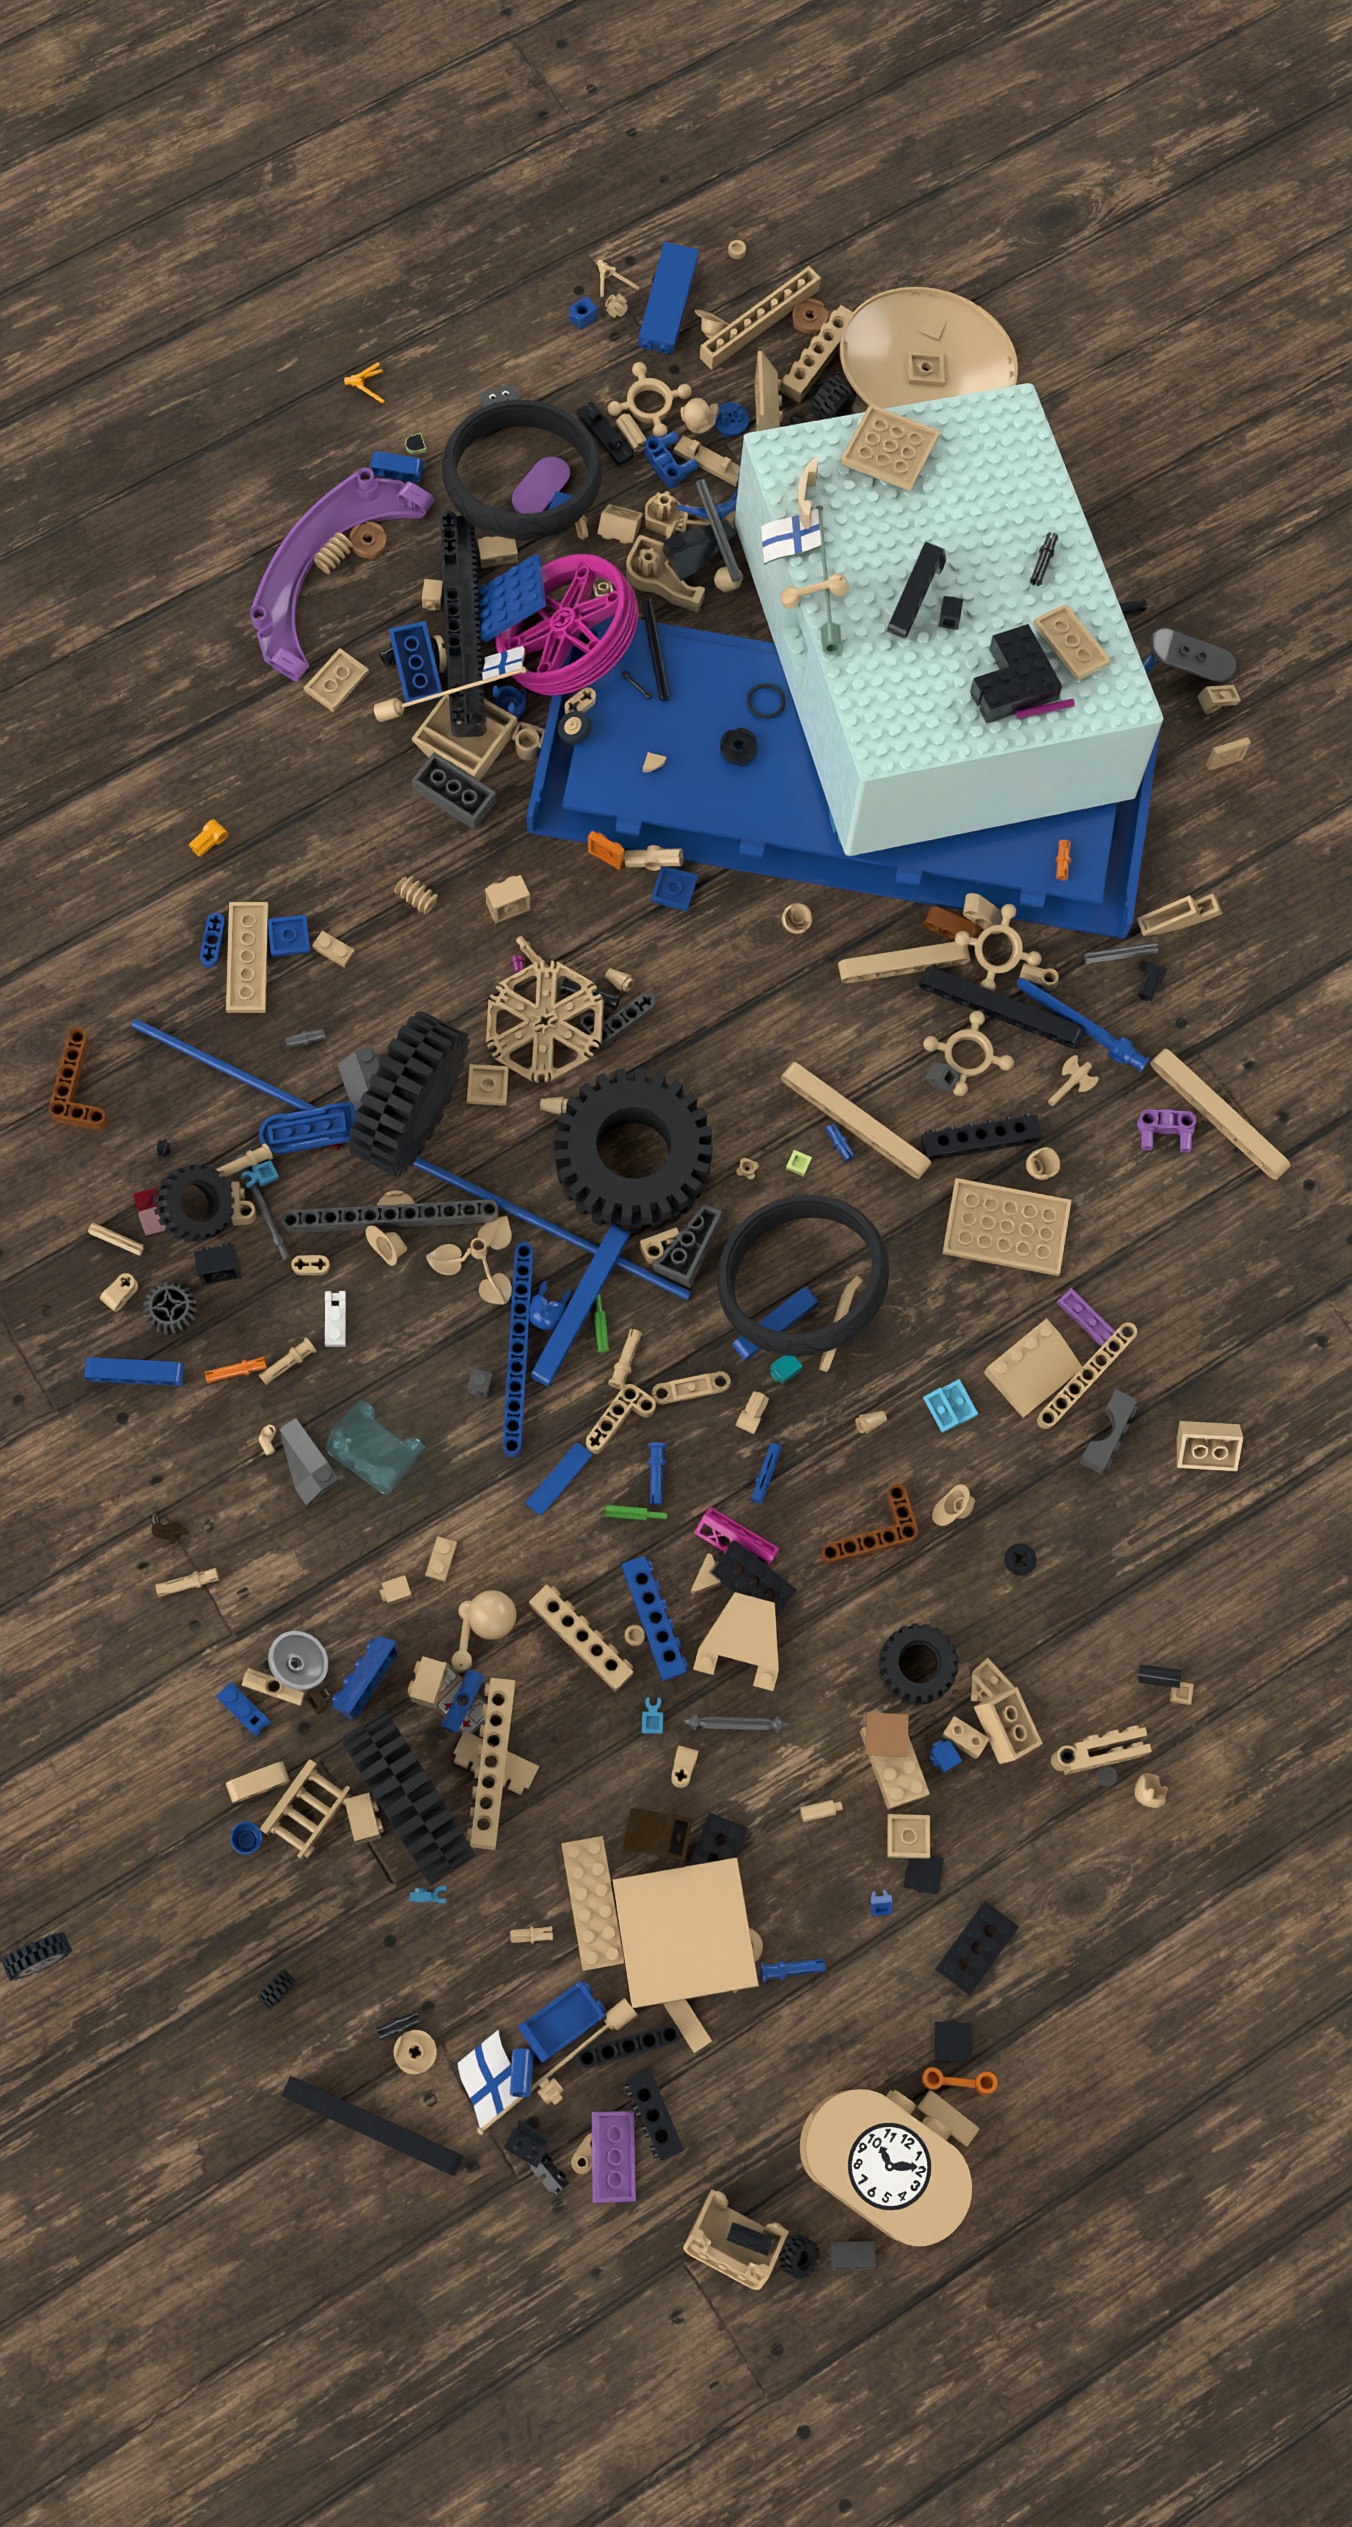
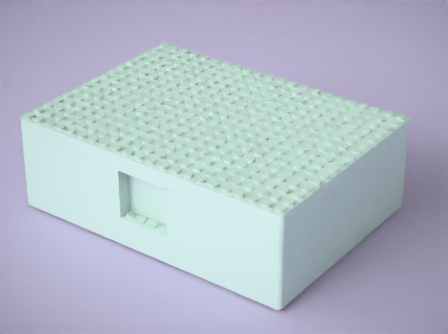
M1026 383L886 408L885 410L940 431V436L911 491L840 464L841 457L865 412L751 432L744 435L734 522L846 855L853 856L1130 800L1136 797L1163 722V715L1040 400L1032 384ZM814 458H819L816 486L808 485L806 500L812 501L811 511L816 509L818 505L823 507L822 521L828 578L835 573L842 574L846 577L849 584V591L843 596H835L829 590L832 622L840 626L842 650L833 655L826 654L822 650L821 627L828 623L825 589L800 596L799 604L792 609H786L780 599L781 593L787 587L792 586L799 589L824 581L821 547L801 555L778 559L764 565L761 526L775 520L799 515V481L804 469ZM1048 532L1052 533L1050 538H1052L1053 533H1056L1059 538L1054 548L1055 553L1049 561L1042 585L1037 586V580L1034 586L1030 583V578L1040 555L1039 549L1044 544ZM927 541L944 548L947 559L941 574L935 573L907 638L903 639L887 632V628L920 551ZM944 596L963 599L958 630L938 627ZM1064 604L1070 607L1111 659L1109 666L1079 681L1074 678L1033 625L1034 619ZM1029 624L1062 684L1059 700L1051 703L1073 698L1075 706L1017 719L1016 714L986 723L979 710L980 705H976L970 693L973 678L1000 670L989 650L993 635Z

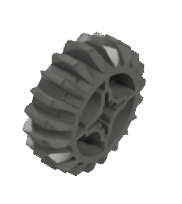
M165 1281L164 1287L157 1283L158 1290L155 1291L151 1288L152 1295H146L145 1297L148 1301L143 1302V1306L146 1307L143 1310L144 1315H147L145 1317L146 1321L150 1322L151 1328L156 1327L157 1332H161L163 1328L165 1334H168L170 1329L173 1334H176L177 1328L183 1332V1325L185 1324L187 1327H190L188 1320L194 1321L195 1317L192 1314L198 1311L195 1308L198 1305L197 1301L193 1300L195 1298L194 1293H190L189 1287L184 1289L183 1283L177 1286L176 1281H173L171 1286H169L168 1281ZM171 1294L180 1295L186 1301L173 1300ZM164 1296V1301L155 1306L158 1300ZM169 1300H170L171 1304L173 1305V1307H172L173 1309L171 1310V1314H170V1312H169L168 1309H167V1308H168V1305H170ZM184 1311L182 1316L176 1319V1315L179 1312ZM155 1314L167 1315L169 1321L160 1320Z

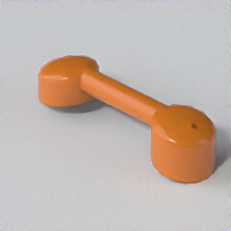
M932 2067L926 2069L922 2075V2084L927 2090L936 2091L941 2085L975 2088L980 2095L986 2096L992 2094L998 2085L996 2076L991 2072H983L976 2079L943 2077L940 2070Z

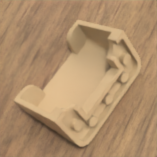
M711 2189L683 2249L690 2256L754 2290H760L773 2270L789 2231L776 2222L767 2224L766 2227L728 2208V2200L725 2194ZM732 2222L774 2237L768 2256L727 2241Z

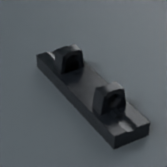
M592 401L577 410V415L618 466L634 458V453Z

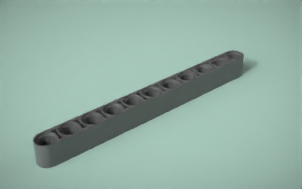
M471 1200L289 1210L282 1215L281 1220L285 1230L289 1233L364 1230L368 1226L382 1229L491 1223L498 1219L499 1209L497 1203L493 1200ZM493 1208L495 1211L492 1214H486L485 1210ZM468 1209L475 1210V1213L472 1215L465 1214ZM449 1210L455 1211L453 1216L445 1215ZM429 1211L435 1212L433 1217L425 1216ZM410 1212L416 1214L411 1219L406 1218V1215ZM390 1213L396 1215L395 1218L391 1220L386 1219V1216ZM373 1214L376 1216L374 1220H366L368 1215ZM351 1215L356 1217L352 1222L346 1221L347 1217ZM329 1217L336 1218L332 1223L326 1222ZM309 1218H316L313 1224L307 1223ZM296 1219L293 1225L287 1224L288 1220Z

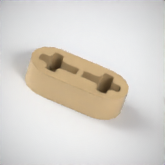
M584 688L565 703V714L570 712L571 706L573 708L576 707L578 711L583 713L590 709L596 703L595 691L592 688ZM586 695L589 697L591 695V699L589 700L587 698L584 700V696Z
M321 1255L297 1256L292 1260L291 1264L294 1273L297 1275H325L330 1269L329 1260ZM303 1261L304 1265L309 1266H303L302 1270H299L298 1266L296 1265H299V1262ZM319 1261H323V1264L326 1266L319 1270L318 1266L312 1265H318Z

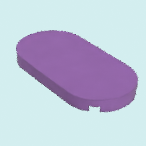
M546 457L538 461L512 494V504L515 512L527 514L546 511L551 504L555 491L562 492L569 483L570 469L567 463L558 457Z

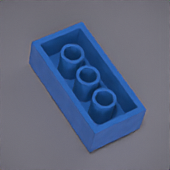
M426 621L389 629L405 703L441 693L442 688ZM443 696L427 700L421 703L442 699Z

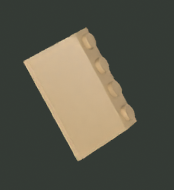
M758 351L755 374L757 431L779 428L780 422H782V411H779V406H782V395H778V391H781V379H778L776 369L762 351Z
M1046 1318L989 1365L984 1374L1024 1418L1081 1370L1082 1366L1061 1334Z

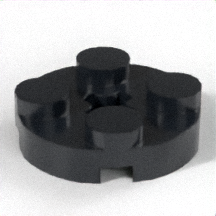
M737 728V730H728L722 736L720 755L730 764L744 767L757 755L758 744L756 737L748 729ZM741 743L743 749L737 750L734 745Z

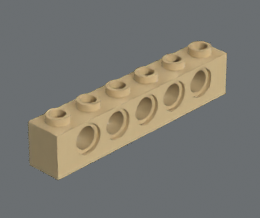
M840 305L837 311L834 310L831 313L828 323L822 325L819 335L813 337L810 347L803 350L801 359L798 362H794L791 372L783 377L781 393L798 403L802 401L840 350L842 332L847 320L853 313L852 311Z
M546 1584L529 1601V1606L616 1692L633 1675L631 1670L633 1666L626 1659L622 1661L617 1656L619 1652L611 1644L607 1646L602 1641L604 1637L597 1630L593 1632L588 1627L590 1623L582 1615L578 1617L573 1612L575 1608L570 1602L566 1601L564 1603L559 1598L561 1594L555 1587L552 1586L550 1588ZM551 1603H556L560 1608L557 1612L553 1613L548 1610V1606ZM565 1618H571L574 1624L571 1627H565L562 1621ZM585 1632L588 1635V1639L581 1642L577 1639V1634ZM593 1647H600L603 1653L600 1656H594L591 1650ZM614 1661L617 1664V1668L614 1671L607 1670L605 1666L607 1662Z

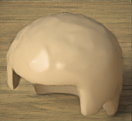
M791 904L786 907L782 915L783 926L793 934L804 933L810 928L812 923L811 911L804 904Z
M1049 1147L1037 1149L1028 1156L1026 1169L1035 1179H1048L1060 1170L1059 1156Z
M1143 1773L1136 1783L1135 1797L1142 1805L1158 1808L1165 1804L1168 1789L1166 1786L1162 1787L1160 1785L1159 1776Z

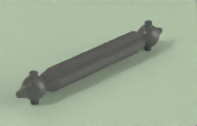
M695 1713L690 1719L685 1720V1724L690 1725L693 1730H697L699 1726L705 1729L769 1730L773 1728L776 1733H779V1730L788 1726V1723L782 1721L780 1716H776L772 1721L769 1718L705 1716L699 1718Z

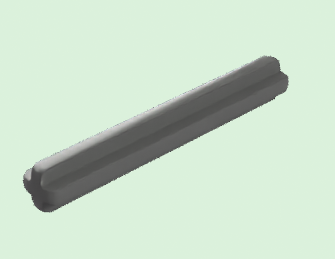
M1157 942L1086 952L1084 954V961L1089 964L1156 954L1159 951Z

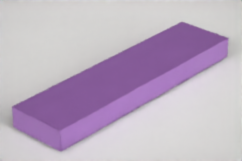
M1072 1288L1057 1301V1304L1101 1347L1116 1332ZM1109 1343L1111 1351H1118L1116 1344Z

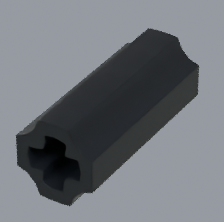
M1140 1664L1138 1683L1180 1688L1182 1671Z
M732 2222L727 2241L768 2256L774 2237Z

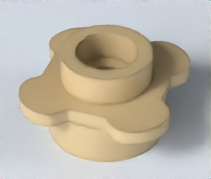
M742 1158L740 1160V1167L736 1170L737 1175L746 1176L749 1180L754 1179L755 1170L759 1167L758 1163Z

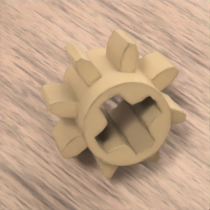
M619 293L617 296H609L605 303L606 311L613 318L616 315L623 316L628 308L627 304H625L627 300Z
M545 2078L539 2083L541 2089L538 2091V2094L547 2105L551 2101L556 2105L563 2099L560 2093L564 2090L555 2078L550 2081Z

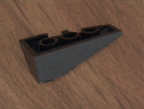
M724 520L721 521L729 543L736 537V533L729 521ZM711 524L674 535L664 540L663 553L680 581L697 574L720 550Z

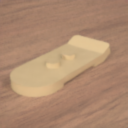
M858 1275L850 1284L846 1285L833 1323L849 1313L848 1310L853 1294L863 1282ZM836 1348L823 1353L819 1370L825 1372L829 1370Z

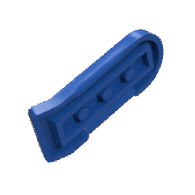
M352 1102L325 1105L324 1107L270 1116L260 1127L261 1144L266 1143L273 1154H286L349 1142L352 1137L350 1135L351 1127L356 1122L354 1120V1104Z

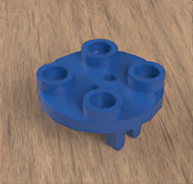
M729 402L719 406V415H717L714 426L721 432L722 436L739 435L748 429L749 414L741 404Z

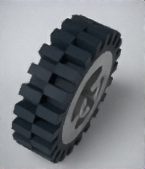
M64 1932L54 1933L53 1935L46 1936L44 1939L40 1938L36 1942L33 1941L29 1945L21 1947L20 1950L14 1951L13 1954H9L3 1959L2 1964L9 1980H18L56 1964L57 1961L67 1957L72 1952V1949Z

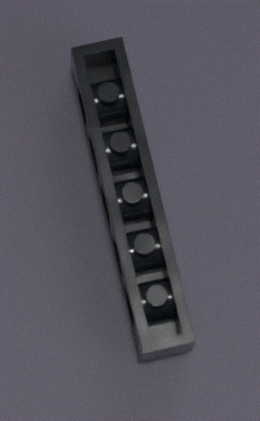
M1028 1113L1021 1115L1019 1118L1005 1117L1001 1121L995 1122L987 1120L978 1125L969 1123L960 1128L951 1126L937 1132L936 1130H929L922 1135L921 1144L924 1155L930 1161L1039 1143L1042 1134L1037 1115ZM1020 1127L1023 1130V1132L1018 1133L1015 1131L1014 1128ZM995 1131H1002L1004 1136H998ZM976 1134H983L985 1139L977 1138ZM957 1137H964L967 1142L961 1143ZM944 1140L948 1145L942 1146L938 1141Z

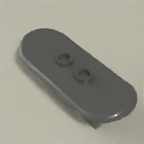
M1169 628L1157 629L1150 638V649L1154 655V660L1161 661L1160 663L1167 664L1176 669L1211 680L1212 682L1225 681L1236 670L1234 656L1221 647Z

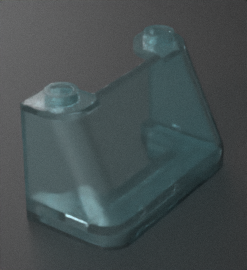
M361 1399L332 1428L326 1449L332 1457L383 1494H390L422 1454L425 1446L418 1439L408 1438L403 1442L374 1421V1408Z

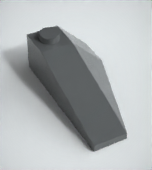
M296 1418L279 1429L295 1490L306 1506L341 1484L335 1472Z

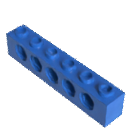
M645 1556L623 1563L621 1568L662 1683L686 1675V1669L689 1668L685 1656L681 1657L679 1649H681V1644L678 1637L674 1638L672 1630L675 1629L671 1617L667 1618L665 1611L668 1608L664 1598L660 1599L658 1592L661 1589L658 1580H653L651 1572H654L651 1561H647ZM638 1576H645L648 1580L647 1583L644 1585L638 1584L636 1581ZM645 1595H652L655 1600L653 1603L647 1604L643 1601V1597ZM658 1614L661 1616V1621L653 1623L650 1620V1616ZM665 1633L668 1636V1640L664 1643L659 1642L657 1635ZM667 1652L673 1653L675 1660L667 1662L664 1659V1654Z

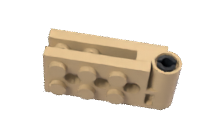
M1136 1725L1126 1728L1122 1733H1119V1730L1107 1732L1101 1738H1099L1098 1734L1086 1737L1083 1742L1075 1743L1072 1746H1063L1053 1753L1051 1764L1054 1769L1064 1771V1774L1067 1775L1145 1757L1152 1750L1150 1744L1144 1745L1143 1742H1137L1128 1746L1127 1749H1123V1746L1115 1747L1107 1751V1754L1089 1757L1088 1752L1140 1741L1146 1737V1728L1139 1729V1726Z

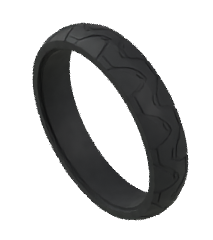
M534 400L501 401L475 411L463 420L452 433L445 447L442 459L443 482L454 507L463 517L476 527H479V529L508 539H539L540 537H548L569 528L585 515L593 505L602 481L601 456L598 446L589 431L568 412L551 404ZM529 426L553 432L567 440L581 455L586 465L587 475L580 489L563 504L542 512L521 514L501 511L479 501L461 482L457 466L465 450L481 436L505 427Z
M820 1195L785 1197L759 1208L749 1215L736 1228L737 1230L732 1233L719 1260V1268L717 1269L718 1296L729 1322L750 1343L765 1351L785 1356L821 1354L838 1348L852 1340L855 1335L860 1334L870 1324L882 1306L881 1303L885 1299L889 1283L888 1252L880 1233L873 1223L850 1204ZM802 1218L828 1219L847 1226L857 1233L869 1247L872 1256V1270L863 1296L844 1317L822 1329L793 1334L767 1329L751 1320L740 1309L735 1295L737 1271L744 1255L759 1237L778 1225Z

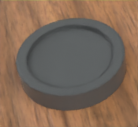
M1105 1765L1097 1770L1096 1779L1100 1785L1108 1787L1116 1782L1117 1772L1113 1767Z

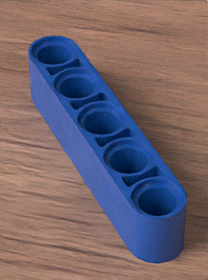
M806 1286L757 1324L783 1333L815 1308L820 1301ZM740 1336L732 1344L745 1361L761 1350V1348L750 1343L743 1336Z
M86 1358L84 1379L94 1382L181 1386L183 1385L185 1364L168 1361Z

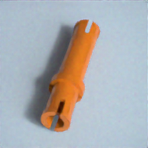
M264 1357L249 1361L242 1360L241 1363L205 1371L207 1383L244 1374L247 1376L252 1372L267 1369Z

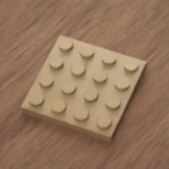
M870 404L842 455L840 464L911 491L940 436V431Z

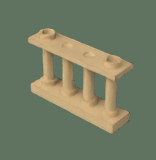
M310 1759L260 1828L266 1835L269 1836L270 1833H276L298 1848L300 1852L297 1856L301 1860L311 1855L315 1848L313 1847L315 1841L342 1804L346 1805L344 1799L352 1797V1794H350L352 1789L349 1786H346L343 1791L318 1774V1770H316L318 1765ZM308 1780L315 1781L338 1798L331 1808L305 1791L304 1785ZM296 1797L298 1799L302 1798L326 1815L319 1826L293 1809L292 1802ZM283 1815L290 1816L313 1833L306 1844L280 1826L279 1820Z

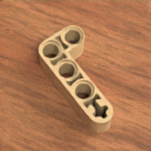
M625 1385L587 1436V1450L592 1454H599L632 1410L644 1418L651 1417L655 1412V1400L635 1385ZM633 1392L635 1397L627 1399L625 1393ZM649 1403L652 1408L645 1411L641 1408V1405ZM620 1407L624 1413L616 1415L613 1413V1410ZM608 1423L612 1426V1429L604 1431L601 1426ZM599 1434L601 1437L599 1438L598 1445L591 1446V1441L595 1442Z

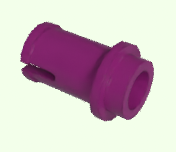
M522 955L511 957L510 965H513L514 974L525 969V959Z

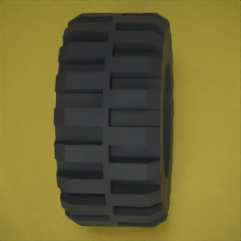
M192 1164L168 1173V1176L161 1180L162 1185L157 1186L155 1191L158 1193V1196L154 1197V1204H157V1208L154 1211L155 1215L159 1214L160 1219L158 1222L160 1225L166 1226L165 1231L168 1234L174 1233V1238L178 1240L183 1239L184 1242H198L215 1237L216 1234L225 1230L224 1226L229 1225L231 1221L229 1216L234 1214V1208H231V1205L235 1203V1198L231 1197L230 1192H233L231 1186L228 1187L226 1185L228 1180L224 1176L220 1177L218 1170H210V1166ZM188 1185H194L201 1189L207 1198L208 1211L202 1221L196 1222L191 1220L182 1210L180 1198L183 1189Z
M918 1623L911 1624V1626L905 1625L891 1634L879 1654L878 1667L880 1668V1679L884 1681V1687L892 1692L891 1695L894 1698L898 1697L901 1699V1702L906 1704L907 1702L912 1703V1705L929 1704L941 1698L950 1689L958 1674L959 1667H957L959 1658L955 1653L956 1647L949 1642L950 1638L947 1634L944 1636L937 1627L933 1629L929 1624L918 1625ZM910 1646H923L934 1654L937 1660V1671L931 1680L925 1683H915L908 1680L902 1674L899 1667V1659L902 1652Z

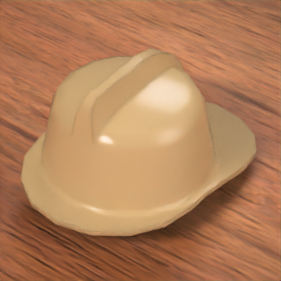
M695 310V313L701 317V330L708 338H712L730 324L709 312Z
M375 1226L367 1227L366 1237L370 1245L389 1265H395L397 1258L407 1251V1247L399 1235L395 1232L383 1233Z
M962 1484L951 1489L935 1506L932 1515L933 1521L939 1526H945L956 1518L963 1519L969 1516L976 1502L970 1496L969 1489Z

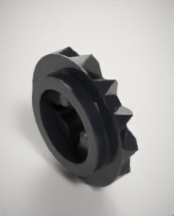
M1014 1544L1007 1549L1004 1555V1564L1007 1570L1014 1575L1025 1576L1031 1573L1036 1566V1554L1026 1544ZM1025 1554L1027 1555L1023 1560L1024 1565H1022L1021 1563H1019L1018 1565H1014L1015 1561L1017 1560L1015 1556L1021 1557Z

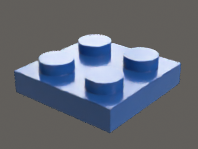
M661 866L651 902L687 912L698 875Z
M306 915L268 919L272 957L310 953Z

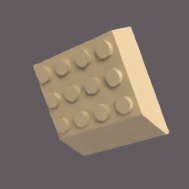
M448 694L442 697L412 737V741L429 758L433 753H436L480 781L512 738L518 724L517 717L484 699L487 732L480 737H455L451 733Z

